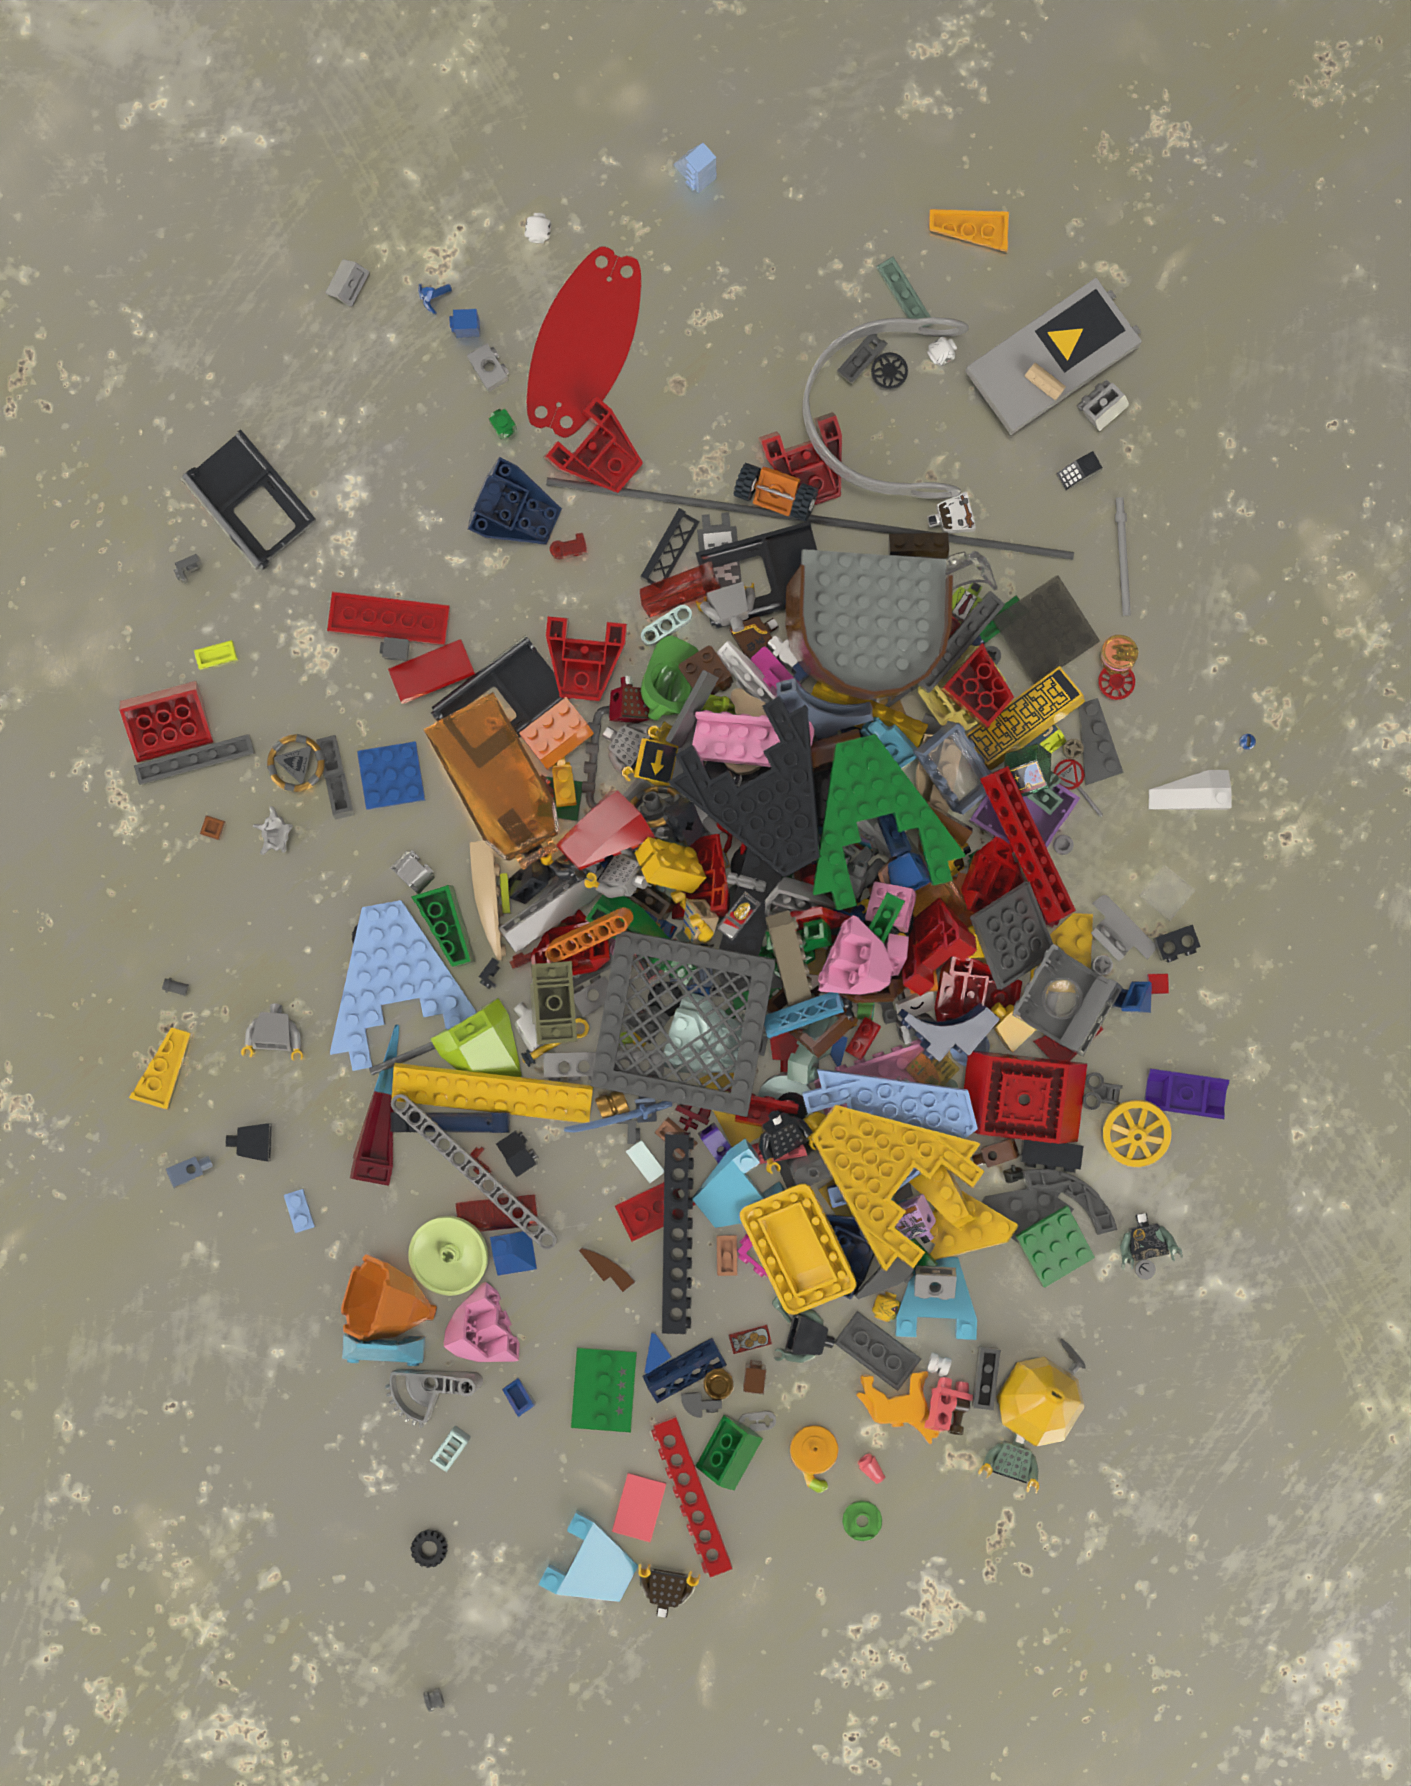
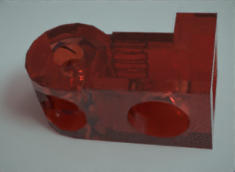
M583 532L575 534V540L565 542L556 540L550 545L551 555L557 560L587 555Z

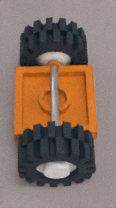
M745 463L736 480L733 494L735 497L750 501L753 493H755L753 504L806 522L814 508L818 488L802 483L798 489L800 483L798 478L765 466L761 469L760 467Z

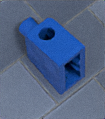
M909 852L897 855V859L888 863L891 885L911 888L916 891L931 882L928 868L922 857L917 853Z

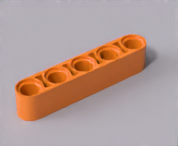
M627 908L615 910L555 938L546 949L545 955L551 962H559L609 939L627 929L633 920V914Z

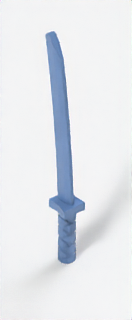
M662 1101L648 1107L641 1104L639 1105L640 1109L564 1127V1131L575 1133L640 1116L645 1120L648 1119V1114L672 1107V1102Z

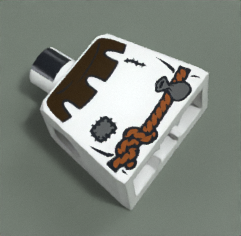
M967 492L937 504L938 514L927 516L929 527L941 525L942 533L974 532L976 529Z

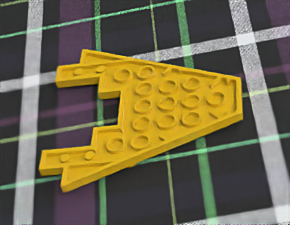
M834 1105L811 1136L879 1264L885 1271L888 1270L897 1257L911 1268H914L925 1253V1251L894 1228L906 1211L892 1201L891 1198L913 1168L926 1178L931 1179L942 1164L970 1187H974L985 1172L970 1160L971 1156L980 1146L978 1142Z

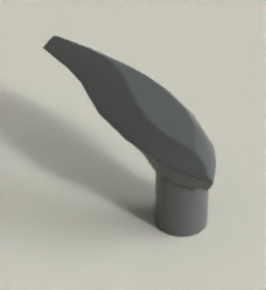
M1061 1338L1059 1341L1068 1353L1069 1358L1074 1361L1068 1370L1075 1374L1080 1367L1082 1369L1086 1368L1084 1361L1077 1352Z

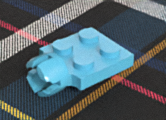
M873 717V722L869 721L863 725L860 731L864 737L876 734L900 768L917 758L912 751L917 749V747L895 724L888 727L879 718Z

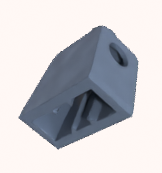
M195 1156L167 1168L166 1172L175 1189L202 1177V1171L213 1166L209 1156L199 1160ZM194 1166L196 1171L189 1174L186 1168Z

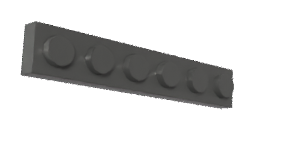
M988 591L948 639L944 656L931 674L918 683L925 692L930 693L1005 605L992 591Z
M247 734L134 765L139 785H143L255 753L250 735Z

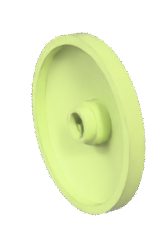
M440 1216L424 1223L414 1234L409 1246V1263L417 1280L430 1291L448 1296L459 1295L472 1289L483 1277L488 1265V1249L482 1234L471 1223L455 1216Z

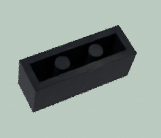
M1022 1140L1020 1162H1024L1025 1167L1036 1168V1164L1044 1165V1169L1056 1170V1167H1064V1172L1075 1173L1076 1169L1081 1170L1084 1146Z

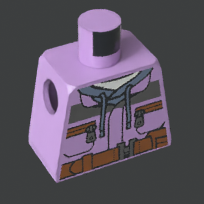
M921 1194L899 1203L898 1205L906 1212L895 1227L909 1240L919 1236L924 1244L930 1242L934 1238L930 1230L935 1224L936 1219L925 1196Z

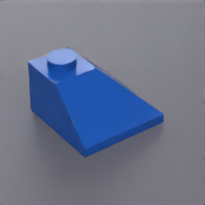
M524 1231L490 1237L498 1276L537 1269L532 1238Z

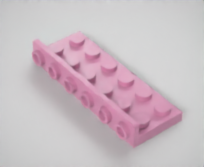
M709 710L696 711L697 724L692 745L695 746L703 761L771 767L763 751L777 744L780 740L767 716L753 717L749 714L733 715L729 712H722L720 714ZM809 722L810 739L812 746L815 729L812 723Z
M920 1039L912 1041L910 1043L911 1046L903 1048L902 1045L891 1048L892 1052L885 1055L883 1051L873 1054V1059L868 1061L865 1058L853 1061L854 1065L847 1067L846 1064L835 1067V1071L889 1079H896L900 1076L903 1080L907 1078L910 1082L924 1083L932 1075L938 1081L933 1083L940 1082L937 1071L933 1066L934 1063H930V1059H926V1056L922 1054L924 1049L919 1045L922 1042ZM924 1067V1069L918 1075H916L920 1071V1069ZM820 1079L815 1080L816 1089L821 1088ZM847 1103L838 1105V1106H842V1107L848 1108V1107H847ZM833 1107L823 1109L824 1114L827 1116Z

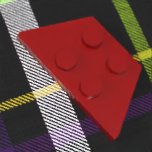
M813 906L804 911L794 910L790 912L791 918L795 917L799 929L795 931L803 930V923L823 919L831 929L842 927L844 921L851 917L819 906Z

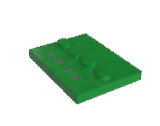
M577 1347L571 1428L631 1433L637 1352Z

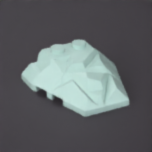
M691 993L696 1002L705 998V996ZM688 996L681 1000L680 1007L675 1011L669 1032V1037L678 1050L710 1029ZM708 1000L699 1005L704 1014L714 1009ZM718 1009L724 1018L728 1016L723 1009ZM716 1011L707 1017L713 1026L721 1021ZM732 1018L727 1020L732 1030L741 1025L740 1022ZM724 1023L715 1028L721 1038L729 1033ZM743 1027L735 1032L739 1040H741ZM712 1031L703 1036L709 1046L718 1040ZM732 1035L723 1040L729 1049L738 1044ZM701 1039L692 1044L697 1053L707 1048ZM670 1043L666 1044L664 1048L666 1057L675 1052ZM721 1043L712 1047L717 1057L726 1052ZM690 1047L680 1052L686 1061L695 1056ZM739 1047L731 1052L736 1060ZM709 1050L700 1056L706 1065L714 1060ZM728 1054L720 1059L725 1069L734 1064ZM678 1055L669 1059L675 1069L683 1064ZM697 1058L689 1063L694 1073L703 1068ZM665 1062L664 1067L670 1068ZM717 1062L708 1067L711 1073L722 1072ZM686 1066L678 1070L681 1073H690ZM736 1066L729 1070L728 1073H735Z

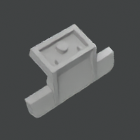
M1102 895L1092 904L1105 918L1093 929L1091 934L1118 961L1133 946L1148 960L1156 950L1155 943L1107 895Z

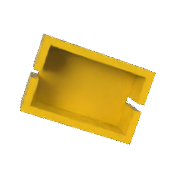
M648 837L635 851V856L639 865L642 866L641 870L648 883L693 893L706 879L703 868L698 863L699 860L696 852L691 847Z

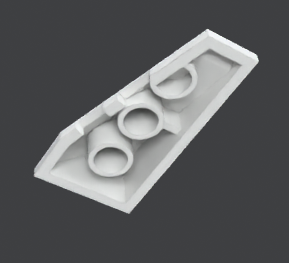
M1207 770L1149 789V810H1229L1232 808L1231 783L1228 770Z

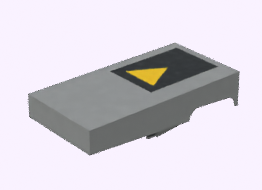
M1097 278L967 366L965 372L1010 435L1090 382L1099 373L1118 360L1137 350L1142 343L1137 335L1141 333V330L1137 325L1131 327L1112 300L1116 298V295L1112 290L1106 292ZM1034 363H1037L1042 368L1044 367V370L1066 386L1056 401L1024 377Z

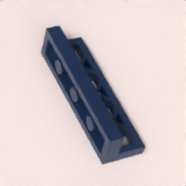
M710 1338L642 1377L656 1403H659L703 1379L713 1369L723 1368L727 1364L713 1338ZM717 1357L720 1360L719 1362L713 1365L709 1364L710 1361L714 1360ZM695 1369H701L699 1373L692 1374ZM683 1378L681 1383L674 1384L675 1380ZM661 1388H666V1390L659 1395H657L655 1392Z

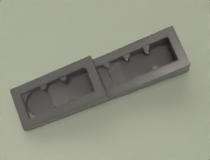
M336 735L316 739L325 759L323 775L326 780L332 814L335 820L353 816L354 810Z

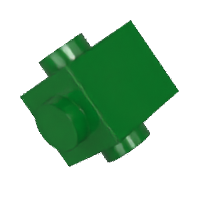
M505 408L503 410L497 409L491 413L489 422L500 439L508 438L515 433V430H517L516 424Z

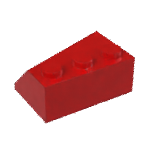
M983 643L941 688L948 697L985 729L992 724L1014 698Z

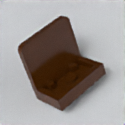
M710 645L679 664L680 671L692 689L703 670L717 676L719 679L710 695H715L719 691H726L734 682L732 675Z

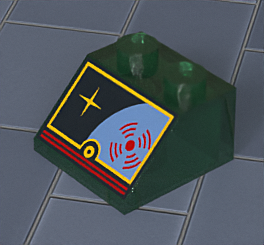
M1039 743L1005 754L1004 767H1009L1022 797L1050 788L1051 753Z

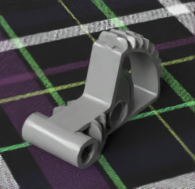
M396 1369L390 1374V1384L385 1386V1389L391 1390L386 1396L393 1397L389 1404L396 1403L397 1406L393 1409L394 1411L398 1409L402 1411L399 1413L400 1417L405 1414L407 1416L405 1418L406 1422L413 1419L412 1425H416L419 1422V1427L423 1428L425 1423L431 1418L439 1393L471 1396L481 1388L483 1378L476 1372ZM396 1375H405L406 1388L410 1397L419 1405L428 1407L425 1417L413 1412L402 1401L397 1390ZM428 1377L435 1380V1386H430L427 1383Z

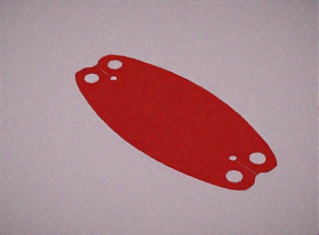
M601 246L593 250L579 264L558 292L541 325L531 359L527 386V416L531 425L538 428L550 427L556 435L567 438L575 434L589 420L581 411L592 398L597 396L603 401L611 390L628 356L638 320L641 296V269L637 259L627 255L619 257L615 255L612 249ZM605 256L608 260L607 266L599 268L595 263L596 258ZM626 265L633 269L632 276L628 278L623 277L620 272L621 268ZM607 277H611L612 280L610 282L607 281ZM560 402L561 407L557 408L556 404ZM544 406L547 409L546 417L538 418L535 415L536 408ZM564 416L571 417L573 421L571 427L563 428L560 424L561 418Z

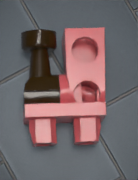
M946 1377L939 1378L937 1388H932L930 1414L924 1428L939 1432L948 1431V1433L954 1435H963L964 1427L961 1426L963 1414L970 1410V1401L973 1399V1395L968 1394L969 1383L956 1382L955 1390H952V1379ZM952 1413H953V1424H951Z

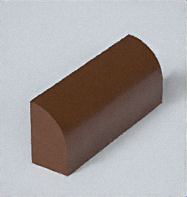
M859 729L812 741L813 773L832 769L835 744L861 738Z
M924 799L957 844L963 847L973 833V828Z

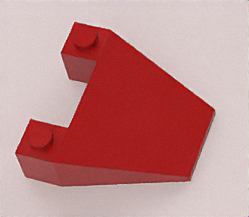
M595 396L581 411L582 414L595 424L590 433L573 453L557 441L543 458L559 471L619 493L643 462L612 409Z
M831 412L814 418L821 440L828 450L842 462V432L837 416ZM777 431L758 437L763 454L774 470L800 479L798 489L802 483L818 488L815 505L841 496V477L826 465L816 452L811 441L784 449L781 436Z
M547 616L546 639L560 697L600 701L626 644L628 624L607 622L605 642L567 638L569 618Z
M940 897L915 917L913 929L909 934L907 958L902 969L903 985L920 996L933 988L935 985L933 971L951 956H955L963 962L977 951L975 936Z

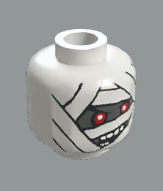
M940 337L928 346L929 350L927 353L934 365L943 366L956 357L954 351L957 347L952 339L947 340L945 337Z

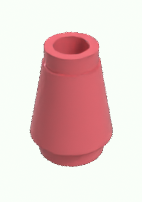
M868 1453L858 1461L859 1469L876 1484L885 1479V1475L875 1456Z

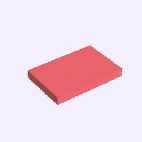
M628 1473L612 1532L651 1542L666 1483Z

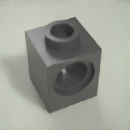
M384 637V642L380 643V654H382L384 659L408 661L410 642L407 639Z

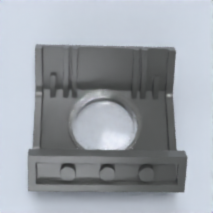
M1052 944L1046 950L1041 965L1035 969L1031 982L1025 986L1024 994L1016 1002L1012 1015L1058 1044L1084 1056L1123 987L1118 982L1097 974L1067 955L1060 947Z

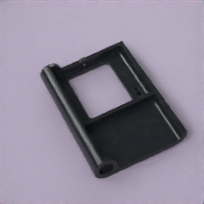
M808 521L696 552V557L706 594L714 591L709 574L710 569L755 556L762 557L771 591L769 594L755 598L753 609L748 613L749 618L742 620L744 622L757 616L762 617L786 610V588L801 566L802 550H817L811 523ZM709 617L711 626H716V629L726 627Z

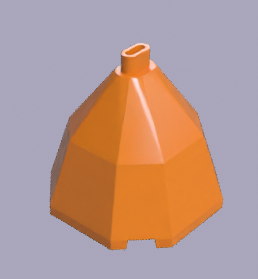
M366 1254L362 1258L364 1263L352 1269L341 1306V1314L345 1315L347 1319V1324L343 1325L345 1333L362 1341L393 1338L426 1320L432 1321L434 1319L437 1309L436 1305L430 1304L411 1277L389 1263Z

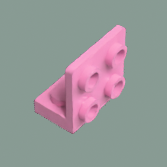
M874 882L865 919L872 922L886 893L889 892L905 900L893 926H896L900 932L907 933L917 896L911 888Z

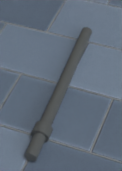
M432 1042L369 1068L370 1073L375 1075L393 1067L395 1063H403L436 1048Z

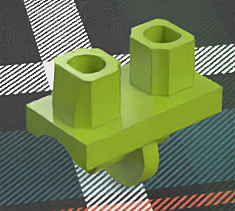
M710 695L701 712L709 710L713 713L729 712L736 715L735 706L727 696Z

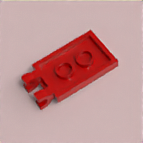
M664 1182L615 1205L631 1242L664 1226ZM680 1188L674 1190V1195L677 1198H681L678 1193L681 1190ZM676 1208L673 1210L677 1218L684 1216V1212L681 1209Z

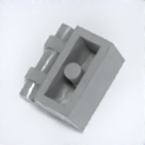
M1106 379L1103 383H1098L1095 386V390L1088 396L1082 397V401L1076 405L1080 411H1084L1087 419L1100 431L1126 409L1129 403L1126 396Z

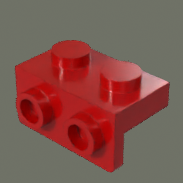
M864 1017L845 1052L861 1060L874 1041L881 1026Z

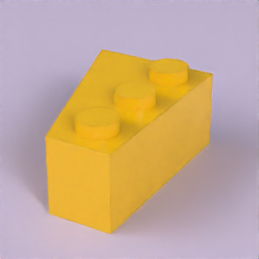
M942 1164L931 1179L921 1174L909 1181L955 1227L959 1228L975 1219L952 1172Z

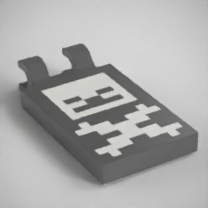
M729 512L721 513L722 524L710 525V514L702 515L703 529L697 530L699 551L738 541L736 526H730ZM740 561L709 570L713 588L727 587L742 582ZM702 579V587H703V589H705V586H704V583H703V579Z

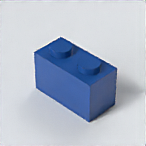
M477 309L453 310V316L449 317L451 331L455 332L456 338L480 337V320Z

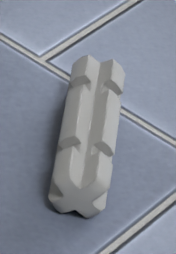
M735 873L728 874L727 882L730 884H738V886L752 890L754 888L760 892L765 891V881H756L754 878L742 875L737 876Z

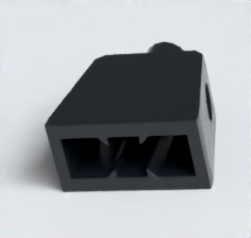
M272 1123L238 1127L237 1135H226V1147H237V1156L266 1162L271 1161Z

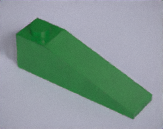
M889 892L886 893L869 926V929L883 944L905 903V900Z

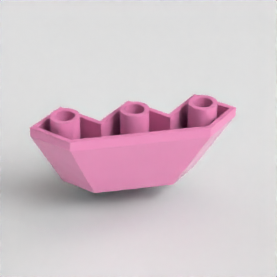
M852 916L843 922L825 965L819 974V991L865 994L881 991L890 984L892 965L885 946L858 917Z

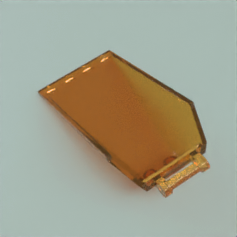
M494 692L423 729L482 839L497 854L507 861L516 858L522 870H524L530 863L551 852L555 853L558 851L551 839L558 835L559 832L555 802ZM545 841L548 844L525 858L521 855Z

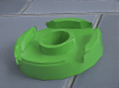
M860 1500L853 1502L843 1513V1527L846 1533L854 1540H871L882 1527L881 1512L876 1505L869 1501ZM861 1515L868 1518V1523L865 1526H859L856 1522L857 1518Z

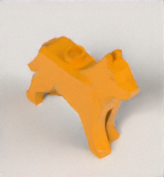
M928 1371L912 1373L909 1393L889 1398L882 1391L873 1387L874 1376L860 1375L865 1394L858 1392L856 1396L866 1406L876 1423H891L892 1427L904 1426L903 1422H907L914 1426L929 1444H932V1438H937L940 1434L939 1431L924 1428L930 1414L923 1393Z

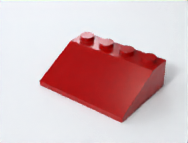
M197 681L120 701L119 711L137 763L213 743Z

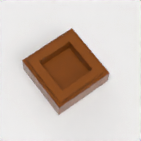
M206 815L200 834L220 840L225 821Z

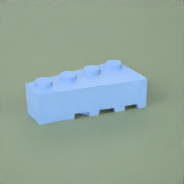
M704 143L689 150L673 164L687 180L686 184L692 191L696 190L700 193L716 179V156Z

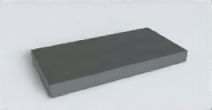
M856 1311L834 1343L897 1391H899L921 1361L919 1356L859 1311Z

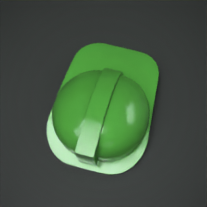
M675 636L664 637L657 643L641 683L642 699L645 705L650 708L648 717L655 721L662 715L680 714L693 690L680 671L679 664L699 652V650Z

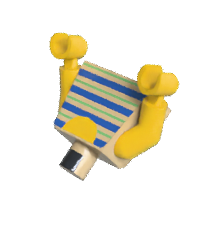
M680 890L672 892L670 895L676 904L680 902L681 907L685 910L683 932L688 937L689 943L698 945L709 944L712 941L719 920L715 912L710 911V906L706 900H689Z

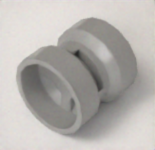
M1105 955L1097 956L1091 963V969L1101 976L1110 973L1113 968L1112 960Z

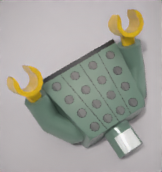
M1015 1434L1013 1443L1003 1441V1443H999L989 1450L982 1467L978 1470L979 1475L985 1470L987 1472L986 1478L993 1472L1026 1483L1027 1492H1029L1030 1486L1035 1487V1493L1039 1489V1469L1036 1457L1030 1449L1024 1447L1026 1440Z

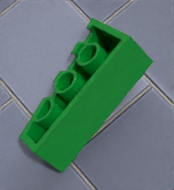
M446 885L411 896L452 967H459L476 962L454 887Z

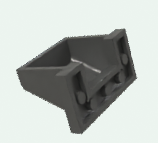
M809 1141L803 1144L808 1156L775 1161L780 1165V1174L787 1189L802 1183L810 1186L832 1176L814 1142L813 1147L816 1150L810 1147Z

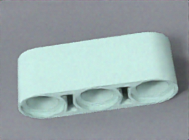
M679 605L645 627L641 632L642 642L646 646H654L664 637L670 636L687 625L692 619L691 609L686 605ZM681 610H685L689 614L684 620L677 616ZM664 621H669L672 623V628L670 630H663L661 624ZM647 632H653L656 635L653 641H647L644 638Z

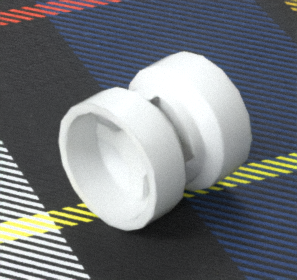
M932 1352L926 1371L930 1373L936 1372L939 1373V1376L946 1377L952 1359L948 1357L942 1358L939 1354Z

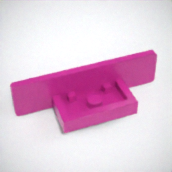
M765 646L751 658V661L765 676L763 680L770 688L772 686L776 688V683L793 678L789 671Z

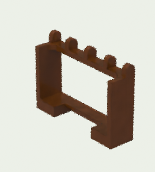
M819 985L810 990V993H814L815 997L820 996L819 994L822 992L819 991ZM783 988L768 1001V1014L779 1011L787 1005ZM843 1007L844 1012L835 1015L839 1020L816 1041L798 1028L788 1031V1033L818 1059L856 1025L858 1019L855 1016L848 1019L845 1015L847 1009Z

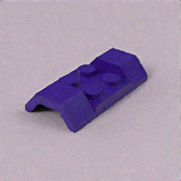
M1150 1068L1144 1100L1157 1105L1162 1111L1224 1119L1226 1092L1230 1080Z

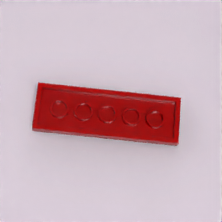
M332 592L327 631L445 645L450 605Z

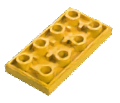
M729 1073L732 1079H734V1073ZM707 1074L699 1080L704 1084L711 1078ZM725 1074L716 1079L722 1088L731 1083ZM711 1082L710 1084L705 1086L708 1088L718 1089L714 1082ZM713 1110L732 1147L745 1138L750 1143L762 1134V1127L735 1122V1114Z

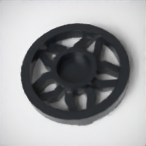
M887 352L879 355L874 360L871 375L879 387L892 390L900 387L906 381L908 366L904 358L899 354ZM887 356H892L897 359L893 360L892 363H890V360L887 358ZM882 358H884L887 362L885 365L883 364ZM880 360L882 368L875 369L876 363ZM902 364L905 368V375L898 370L901 368ZM878 371H882L881 375H877L875 373ZM899 374L903 379L897 378L896 375ZM882 377H884V378H883V384L880 383V382L877 380V378H882ZM893 378L896 381H900L898 384L892 385ZM886 379H890L888 386L886 385Z

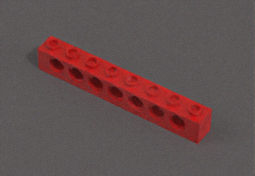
M1006 766L980 778L1023 872L1031 884L1034 895L1047 922H1054L1075 912L1076 909L1009 767Z
M673 1416L653 1424L654 1429L651 1430L655 1441L659 1440L661 1446L658 1449L662 1460L666 1459L668 1464L665 1470L668 1478H673L675 1486L672 1488L676 1498L680 1497L682 1505L679 1507L683 1517L687 1516L690 1523L687 1524L690 1536L694 1535L696 1543H694L697 1555H702L703 1562H701L704 1574L708 1573L711 1578L732 1570L733 1566L677 1417ZM668 1435H672L676 1440L671 1446L664 1442V1438ZM674 1454L682 1456L683 1461L680 1464H674L671 1461V1457ZM681 1473L689 1475L690 1480L687 1483H681L678 1480V1476ZM688 1492L696 1494L697 1499L694 1502L686 1500L685 1495ZM695 1511H701L704 1514V1518L701 1521L693 1519L692 1515ZM708 1530L711 1533V1537L703 1540L699 1536L700 1532ZM715 1549L718 1552V1556L710 1559L706 1554L707 1551Z

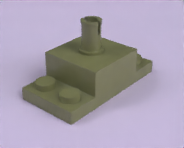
M572 962L531 964L532 984H530V996L536 1044L576 1042Z

